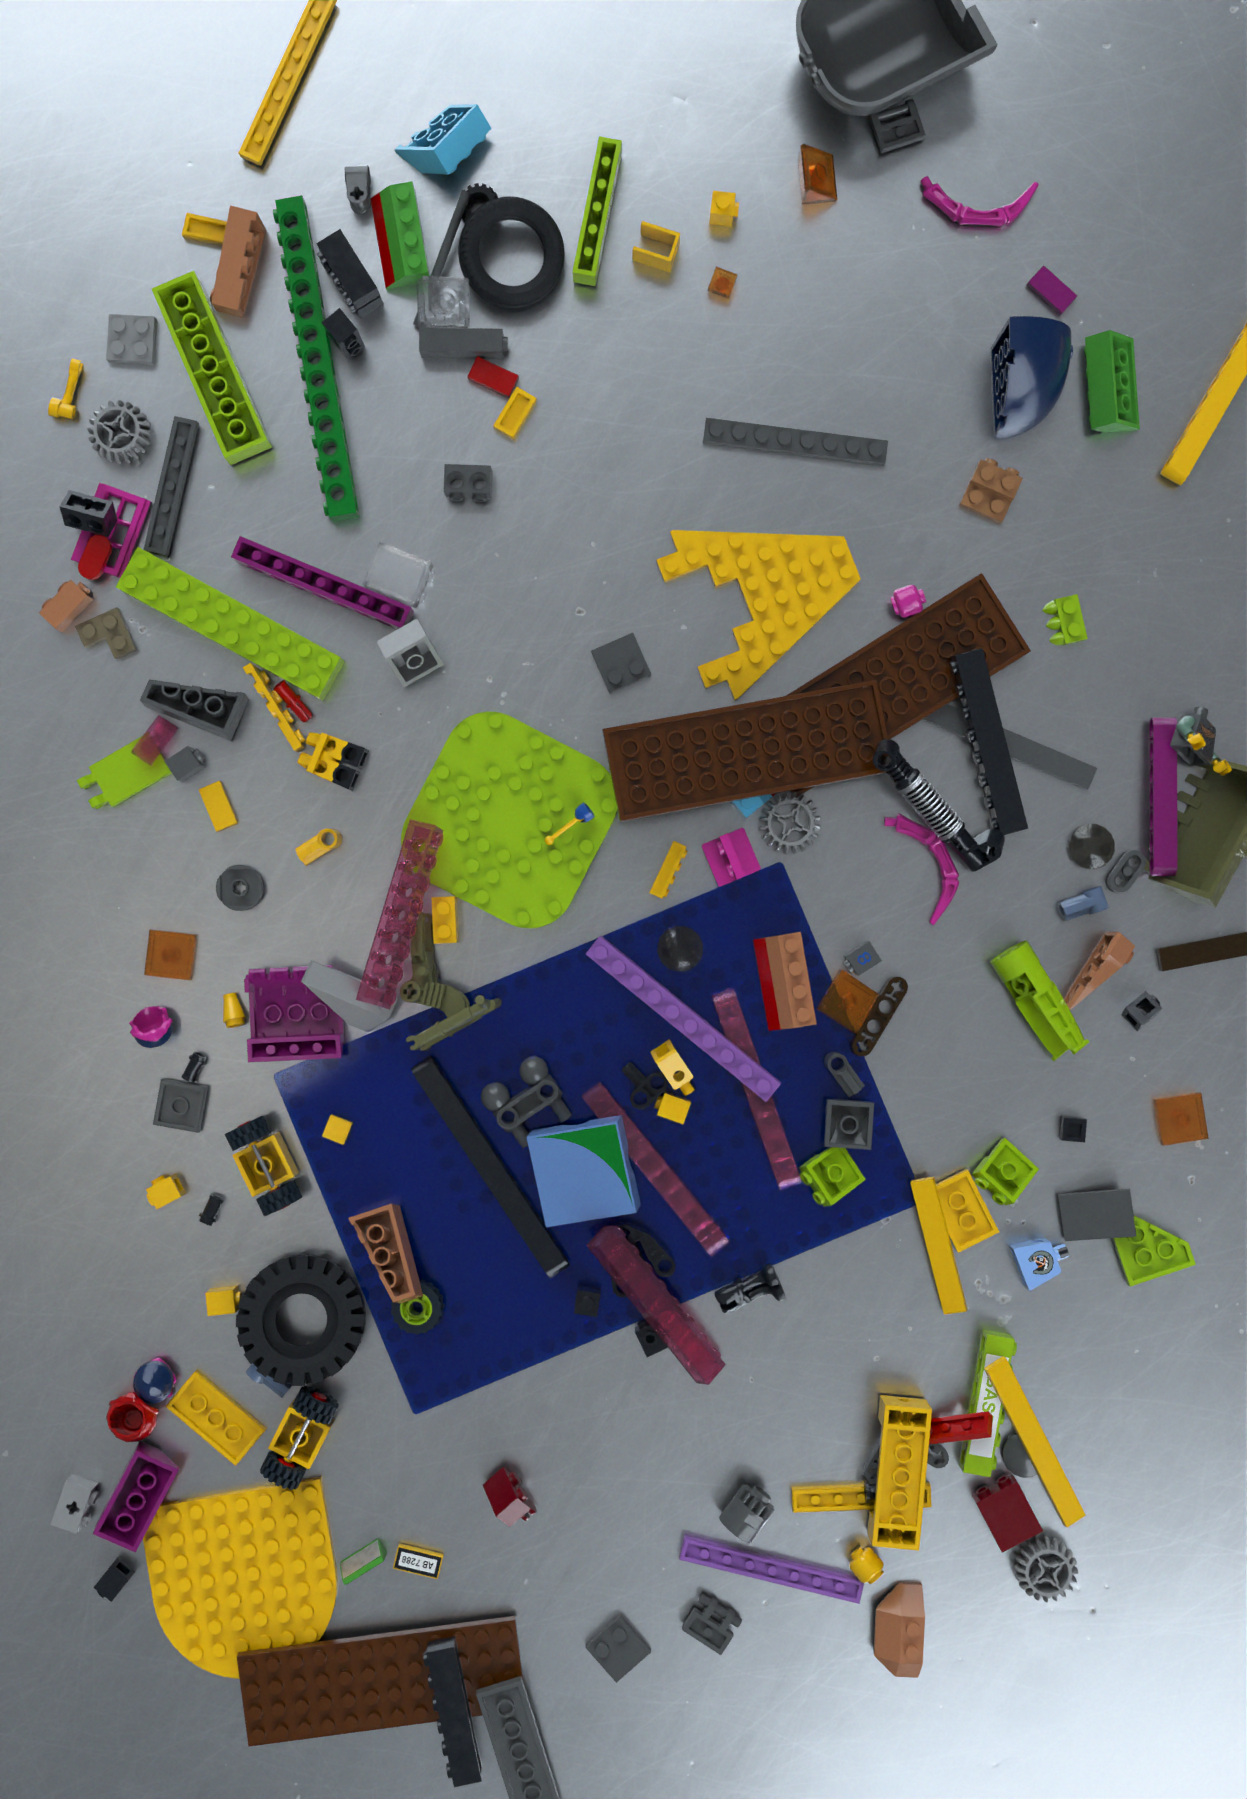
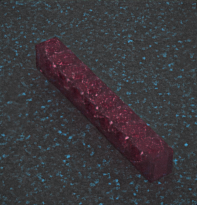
M411 819L409 821L356 1000L390 1010L391 1005L396 1000V988L403 976L402 968L404 961L410 953L409 944L411 938L416 933V921L418 914L423 909V897L430 886L429 877L437 862L436 854L438 847L443 842V830L436 825ZM425 843L424 850L419 852L420 846ZM418 865L419 869L417 873L413 875L412 871L414 867ZM412 888L410 896L406 897V891ZM405 910V916L399 920V914ZM398 932V939L393 942V935ZM391 955V962L386 965V958ZM384 977V985L380 988L379 981Z

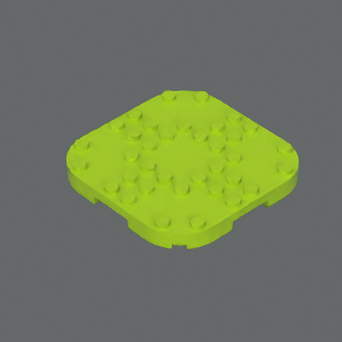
M489 711L476 713L462 720L452 730L416 798L402 828L401 847L403 855L410 868L422 879L508 924L520 928L546 926L559 919L569 908L594 857L613 824L617 813V804L611 775L596 760L509 715ZM585 802L595 817L586 823L577 821L554 839L553 844L547 845L545 838L552 836L574 819L576 808Z

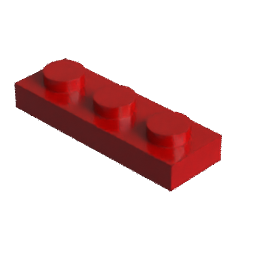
M987 1411L931 1418L929 1444L990 1438L992 1435L993 1416Z

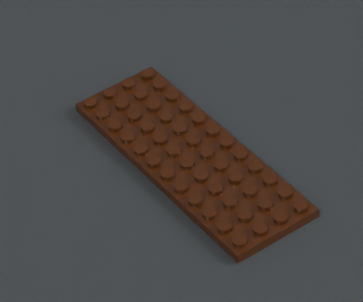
M981 573L788 695L876 680L888 739H892L958 697L955 691V684H957L956 676L952 675L949 667L950 656L983 648L991 677L1031 652V650ZM813 787L792 790L790 793L796 792L797 798Z
M876 680L602 729L620 822L886 773L877 769L872 760L878 743L888 739Z
M516 1616L238 1652L237 1663L248 1747L437 1722L439 1713L438 1711L435 1712L433 1708L432 1697L435 1694L434 1689L429 1688L428 1674H430L429 1666L425 1667L423 1652L427 1650V1643L429 1641L455 1636L471 1715L472 1717L483 1716L476 1696L477 1689L519 1676L523 1680Z

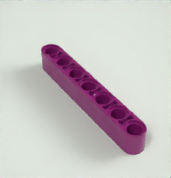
M1151 717L1149 725V866L1151 876H1176L1177 752L1170 746L1177 725L1176 717Z

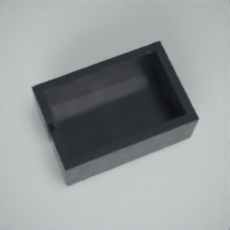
M341 229L316 243L320 250L317 255L327 274L331 276L335 287L344 297L352 314L357 312L359 317L362 318L383 305L376 285Z

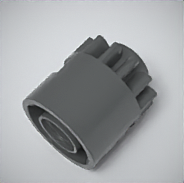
M743 1484L721 1513L719 1519L732 1534L750 1544L775 1510L774 1506L770 1504L771 1497L757 1485L751 1488L748 1484Z

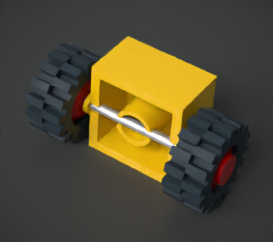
M260 1116L237 1126L236 1129L226 1133L225 1137L232 1151L246 1144L249 1145V1147L238 1151L232 1156L252 1197L270 1189V1192L256 1199L263 1215L267 1216L302 1198V1195L295 1180L279 1187L280 1183L299 1174V1171L280 1131L259 1142L255 1141L271 1132L264 1116Z
M312 1386L301 1387L296 1398L289 1405L268 1447L272 1451L268 1452L260 1468V1473L263 1474L264 1478H268L269 1482H274L278 1487L281 1485L284 1489L293 1490L298 1488L306 1470L310 1469L335 1421L332 1418L339 1407L336 1399H333L331 1395H327L324 1391L321 1392L318 1388L314 1389Z

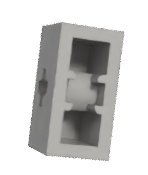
M72 1474L64 1483L50 1525L77 1534L82 1527L86 1528L91 1517L88 1511L90 1506L95 1504L99 1494L96 1491L98 1483Z

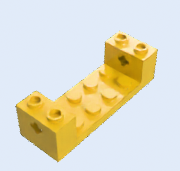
M880 1395L878 1419L882 1428L874 1511L869 1510L867 1530L872 1546L919 1551L932 1408L926 1399Z

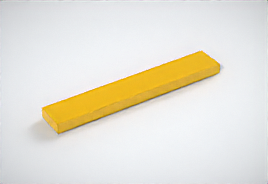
M927 1177L911 1180L910 1184L943 1313L945 1315L967 1312L968 1308L935 1178Z
M925 1482L923 1508L932 1507L930 1482ZM864 1484L791 1487L793 1513L874 1510L875 1501L867 1504L865 1502Z

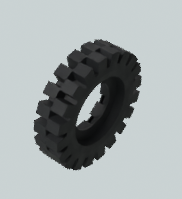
M314 1255L289 1256L268 1265L246 1287V1291L241 1296L238 1304L239 1311L236 1315V1327H238L239 1333L237 1338L240 1347H243L245 1351L244 1356L250 1364L253 1363L257 1367L256 1371L264 1377L269 1376L274 1379V1382L283 1385L285 1383H290L292 1386H305L308 1383L316 1384L339 1372L355 1354L364 1334L366 1323L365 1304L362 1301V1293L358 1285L351 1279L352 1276L345 1269L343 1270L337 1266L338 1264ZM295 1294L314 1296L323 1304L326 1310V1328L321 1337L309 1345L297 1346L286 1342L276 1328L275 1319L279 1306L284 1300Z

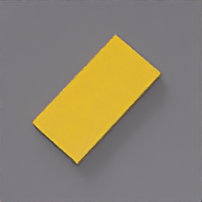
M197 1369L165 1406L235 1466L267 1429Z

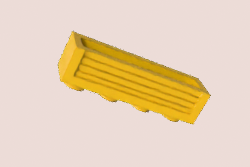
M673 841L649 892L650 894L663 899V896L667 897L669 892L667 888L675 880L673 875L675 871H679L682 865L679 862L681 858H685L688 852L685 850L686 846Z

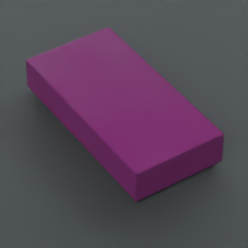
M1044 265L1027 283V286L1059 315L1077 297L1069 287Z

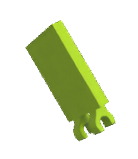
M148 732L89 766L91 774L83 776L76 781L80 788H84V790L98 783L103 793L88 800L91 807L97 810L107 803L111 807L119 805L169 776L172 772L165 763L166 759L151 733Z

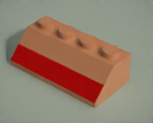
M801 932L753 939L768 1031L816 1025Z

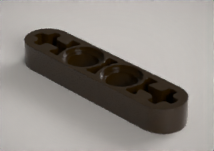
M892 977L886 981L850 1042V1050L854 1055L867 1056L871 1053L907 993L908 984L905 979ZM899 982L901 991H895L892 996L896 1000L894 1001L891 997L885 996L886 993L891 994L894 987L891 986L892 983ZM883 1000L890 1003V1010L885 1014L879 1009V1004ZM870 1020L878 1022L879 1028L875 1033L868 1031L867 1024ZM862 1032L867 1036L873 1037L872 1040L866 1039L864 1042L866 1050L858 1051L857 1042H862L866 1037L861 1035Z

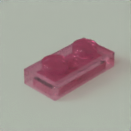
M158 715L132 749L131 753L152 766L178 731V727Z

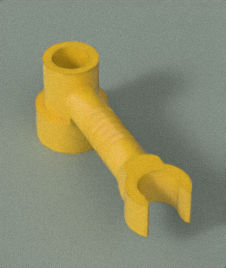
M71 359L68 383L63 399L51 398L48 407L49 416L74 419L76 406L71 404L78 378L83 369L81 360Z

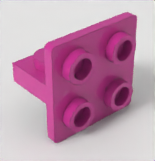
M744 828L724 834L702 844V849L719 887L761 869Z

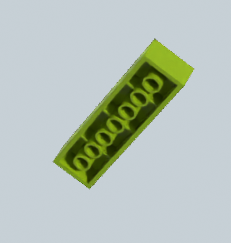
M193 270L152 288V292L226 461L233 465L272 448V444L205 289L195 271Z

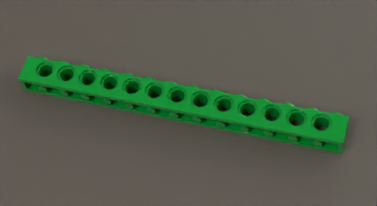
M302 195L275 200L276 209H273L275 223H279L280 231L277 232L279 246H283L284 254H281V262L283 268H287L288 274L287 277H284L287 291H291L292 299H288L290 312L291 314L294 313L296 320L292 322L294 335L299 338V344H296L298 358H302L303 361L300 373L302 380L306 381L307 389H304L305 401L307 404L310 403L311 412H308V420L310 426H314L315 434L311 435L314 449H318L319 457H315L317 470L322 472L323 479L319 480L321 493H325L326 502H323L325 516H329L332 522L360 518L330 339L322 324L326 316L307 205ZM291 222H297L294 228H287ZM296 244H300V245H301V247H300L299 250H297V251H292V250H291L294 245H296ZM298 267H305L302 273H295ZM301 290H309L307 295L299 296ZM308 311L313 312L310 318H303L304 313ZM310 334L317 335L315 340L306 341ZM313 357H321L317 364L310 363ZM317 379L325 380L323 385L319 387L314 386ZM320 402H328V406L325 409H318ZM325 424H332L330 431H322V427ZM329 446H335L336 451L333 454H326V449ZM332 469H340L338 476H329ZM337 491L344 492V496L340 500L333 499Z

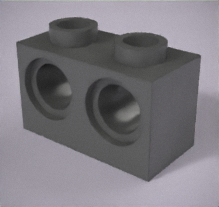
M445 464V496L449 497L452 501L472 498L473 501L484 502L486 499H492L493 471L491 466ZM454 479H461L463 481L462 485L458 488L451 487V482ZM477 480H484L486 482L485 486L481 489L475 488L474 483Z

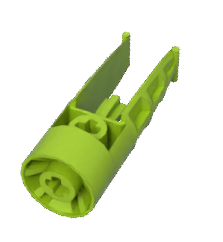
M1025 940L1003 951L993 958L990 963L1015 999V1004L1028 1024L1053 1057L1051 1059L1055 1061L1068 1050L1072 1054H1076L1089 1043V1040L1084 1039L1075 1018L1057 986L1047 975L1029 942Z

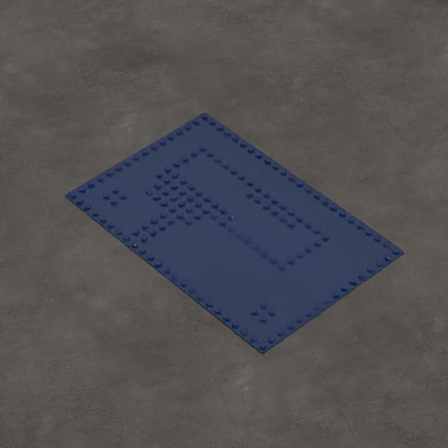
M775 863L603 936L782 1082L767 1102L586 955L587 951L598 938L465 993L464 995L468 998L470 1006L476 1004L475 998L478 995H482L485 999L489 1000L499 998L502 1001V1005L482 1016L478 1021L454 1033V1036H448L432 1045L427 1051H421L420 1048L418 1050H411L410 1047L415 1044V1041L407 1042L406 1038L411 1035L415 1036L435 1025L437 1021L441 1022L447 1018L443 1011L434 1007L343 1044L342 1058L305 1060L274 1074L275 1083L414 1414L429 1410L734 1282L737 1278L741 1279L749 1276L769 1263L775 1265L916 1206L910 1184L911 1180H915V1176L865 1057L856 1056L850 1050V1042L855 1033L783 863ZM801 932L817 1024L768 1031L753 939ZM669 1039L694 1077L691 1081L696 1087L692 1093L684 1096L680 1088L674 1090L669 1082L665 1089L666 1092L691 1101L684 1124L658 1116V1109L654 1108L657 1098L645 1109L639 1110L634 1108L630 1102V1094L635 1085L621 1071L628 1062H632L645 1076L653 1071H661L654 1061L651 1051ZM857 1042L856 1045L859 1047V1048H858V1051H860L861 1048H860L859 1043ZM836 1051L844 1055L865 1085L855 1095L848 1097L832 1074L825 1068L824 1058L830 1052ZM429 1055L434 1058L545 1224L529 1147L522 1148L511 1132H505L498 1125L497 1119L492 1113L493 1111L486 1109L481 1102L482 1089L492 1082L504 1084L508 1088L510 1099L530 1086L521 1079L519 1067L528 1057L537 1056L542 1058L547 1063L548 1074L552 1076L563 1092L561 1099L572 1116L564 1122H560L550 1106H546L525 1120L523 1126L530 1133L536 1129L559 1125H578L589 1120L622 1115L629 1146V1162L635 1175L641 1203L637 1213L547 1227L570 1263L568 1268L550 1279L413 1075L411 1067ZM839 1057L833 1058L831 1061L832 1069H836L841 1065ZM654 1076L650 1083L654 1088H660L664 1084V1080L660 1076ZM544 1085L540 1089L544 1095H549L554 1090L550 1085ZM638 1092L634 1095V1101L638 1104H643L647 1100V1096L643 1092ZM827 1099L874 1102L871 1150L846 1148L866 1180L832 1206L824 1207L817 1204L813 1199L812 1194L814 1191L811 1186L805 1185L800 1179L799 1175L802 1172L799 1167L813 1156L822 1153L828 1148L824 1147L825 1106ZM505 1111L502 1117L506 1121H511L515 1115L511 1111ZM331 1114L353 1122L344 1145L322 1137ZM389 1204L400 1206L419 1281L425 1280L428 1283L434 1284L433 1286L440 1290L439 1292L444 1298V1314L434 1328L424 1334L414 1335V1333H406L405 1330L399 1328L397 1323L395 1324L394 1317L391 1315L392 1299L382 1283L375 1265L372 1264L365 1246L359 1240L357 1231L351 1225L349 1217ZM623 1220L650 1231L672 1254L676 1265L675 1271L671 1276L661 1277L656 1273L640 1241L636 1243L645 1262L639 1266L632 1267L624 1248L620 1249L634 1282L633 1292L625 1298L618 1297L613 1292L608 1261V1250L613 1229L619 1221ZM621 1228L619 1236L623 1235V1238L628 1237L629 1230L626 1229L625 1231V1228ZM664 1259L659 1262L658 1266L666 1270L671 1267V1262ZM620 1280L617 1283V1287L621 1290H625L630 1286L626 1280ZM578 1285L601 1288L597 1317L574 1314ZM413 1302L414 1310L419 1313L422 1312V1304Z

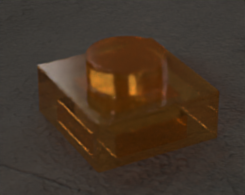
M716 266L708 286V291L729 299L738 274Z

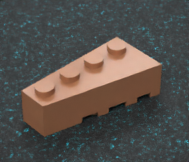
M230 205L219 265L216 272L215 286L210 294L211 304L216 311L240 318L244 316L267 231L257 212Z
M389 1204L349 1217L351 1225L357 1231V1236L365 1246L369 1258L380 1274L379 1277L393 1303H404L422 1297L423 1293L400 1206Z

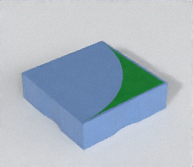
M622 1115L589 1120L578 1125H559L532 1130L526 1137L546 1227L637 1213L641 1203L635 1175L629 1162V1146Z

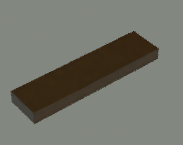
M1247 932L1157 948L1160 971L1247 956Z

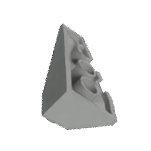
M312 960L301 980L307 988L325 1002L347 1024L366 1032L371 1031L389 1019L399 998L384 988Z

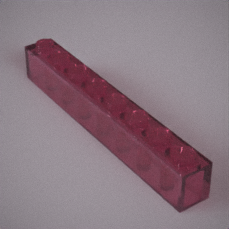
M604 1226L586 1246L694 1381L699 1384L709 1385L726 1365L720 1358V1352L709 1344L707 1336L693 1324V1318L682 1310L678 1299L671 1296L666 1290V1284L655 1276L652 1266L643 1261L639 1256V1250L628 1242L624 1231L618 1226Z

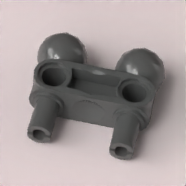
M537 1056L528 1057L521 1063L519 1067L520 1077L530 1086L511 1099L508 1088L499 1082L487 1084L481 1092L483 1106L493 1111L492 1113L497 1119L498 1125L505 1132H511L522 1148L528 1146L526 1137L529 1135L523 1126L524 1121L544 1107L550 1106L560 1122H564L572 1116L561 1099L563 1092L557 1082L548 1074L547 1063ZM544 1085H550L554 1090L551 1094L544 1095L540 1089ZM505 1111H511L515 1117L511 1121H506L503 1119L502 1114Z

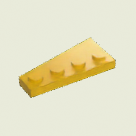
M251 663L242 667L246 674L254 677L256 681L253 684L255 689L263 699H267L266 706L275 719L278 718V726L293 750L299 753L306 749L303 743L306 741L300 729L295 730L292 725L294 718L289 710L282 708L280 702L283 700L268 684L271 682V679L265 670L261 671Z

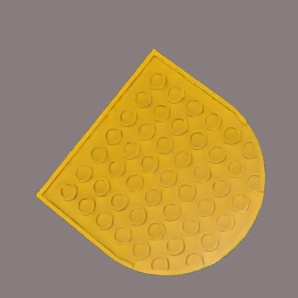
M322 1476L303 1479L298 1488L293 1490L284 1489L281 1485L278 1487L273 1484L161 1503L143 1537L157 1618L167 1638L185 1658L210 1673L240 1679L237 1663L238 1652L312 1643L320 1640L332 1617L338 1592L337 1566Z

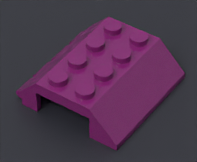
M325 965L327 967L334 969L333 965ZM308 966L293 967V972L291 973L289 967L270 968L269 974H267L266 968L249 969L248 975L244 979L245 993L249 992L251 1038L247 1039L248 1063L342 1058L344 1020L301 982Z

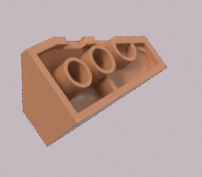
M1105 931L1064 998L1070 1010L1123 967L1124 964H1128L1131 961L1135 945L1121 933Z

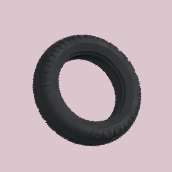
M500 197L484 203L468 218L460 235L458 256L460 267L467 283L482 299L503 308H522L542 300L555 287L563 270L565 250L561 232L547 211L536 203L524 198ZM504 220L520 221L531 227L539 236L544 250V261L540 272L531 281L518 286H508L495 281L487 274L480 261L479 244L482 236L492 225Z

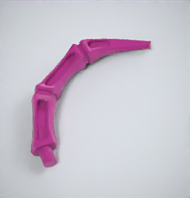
M928 176L920 181L924 188L922 192L923 197L941 209L952 222L957 221L959 225H992L997 227L1011 223L1025 208L1039 186L1037 182H1034L1010 205L981 211L974 210L969 206L964 207L962 203L954 201L942 190L938 183L933 185Z
M900 813L897 814L896 818L885 817L884 826L895 827L896 832L911 836L923 845H927L929 851L937 859L942 877V891L929 921L932 925H935L949 906L958 889L959 873L945 843L939 840L938 836L930 828L918 824Z

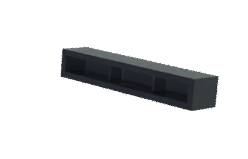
M453 1636L429 1641L427 1643V1650L423 1652L425 1667L429 1666L430 1674H428L429 1688L434 1689L435 1696L432 1697L434 1711L439 1713V1719H437L439 1734L443 1733L444 1737L442 1752L444 1756H448L449 1763L446 1764L447 1776L452 1778L454 1787L482 1782L483 1768L456 1638Z

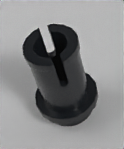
M193 1052V1055L189 1056L190 1061L181 1077L186 1081L195 1083L202 1066L207 1063L205 1061L207 1057L201 1053Z
M210 1194L203 1213L199 1214V1221L212 1226L213 1222L216 1223L217 1221L215 1218L224 1199Z

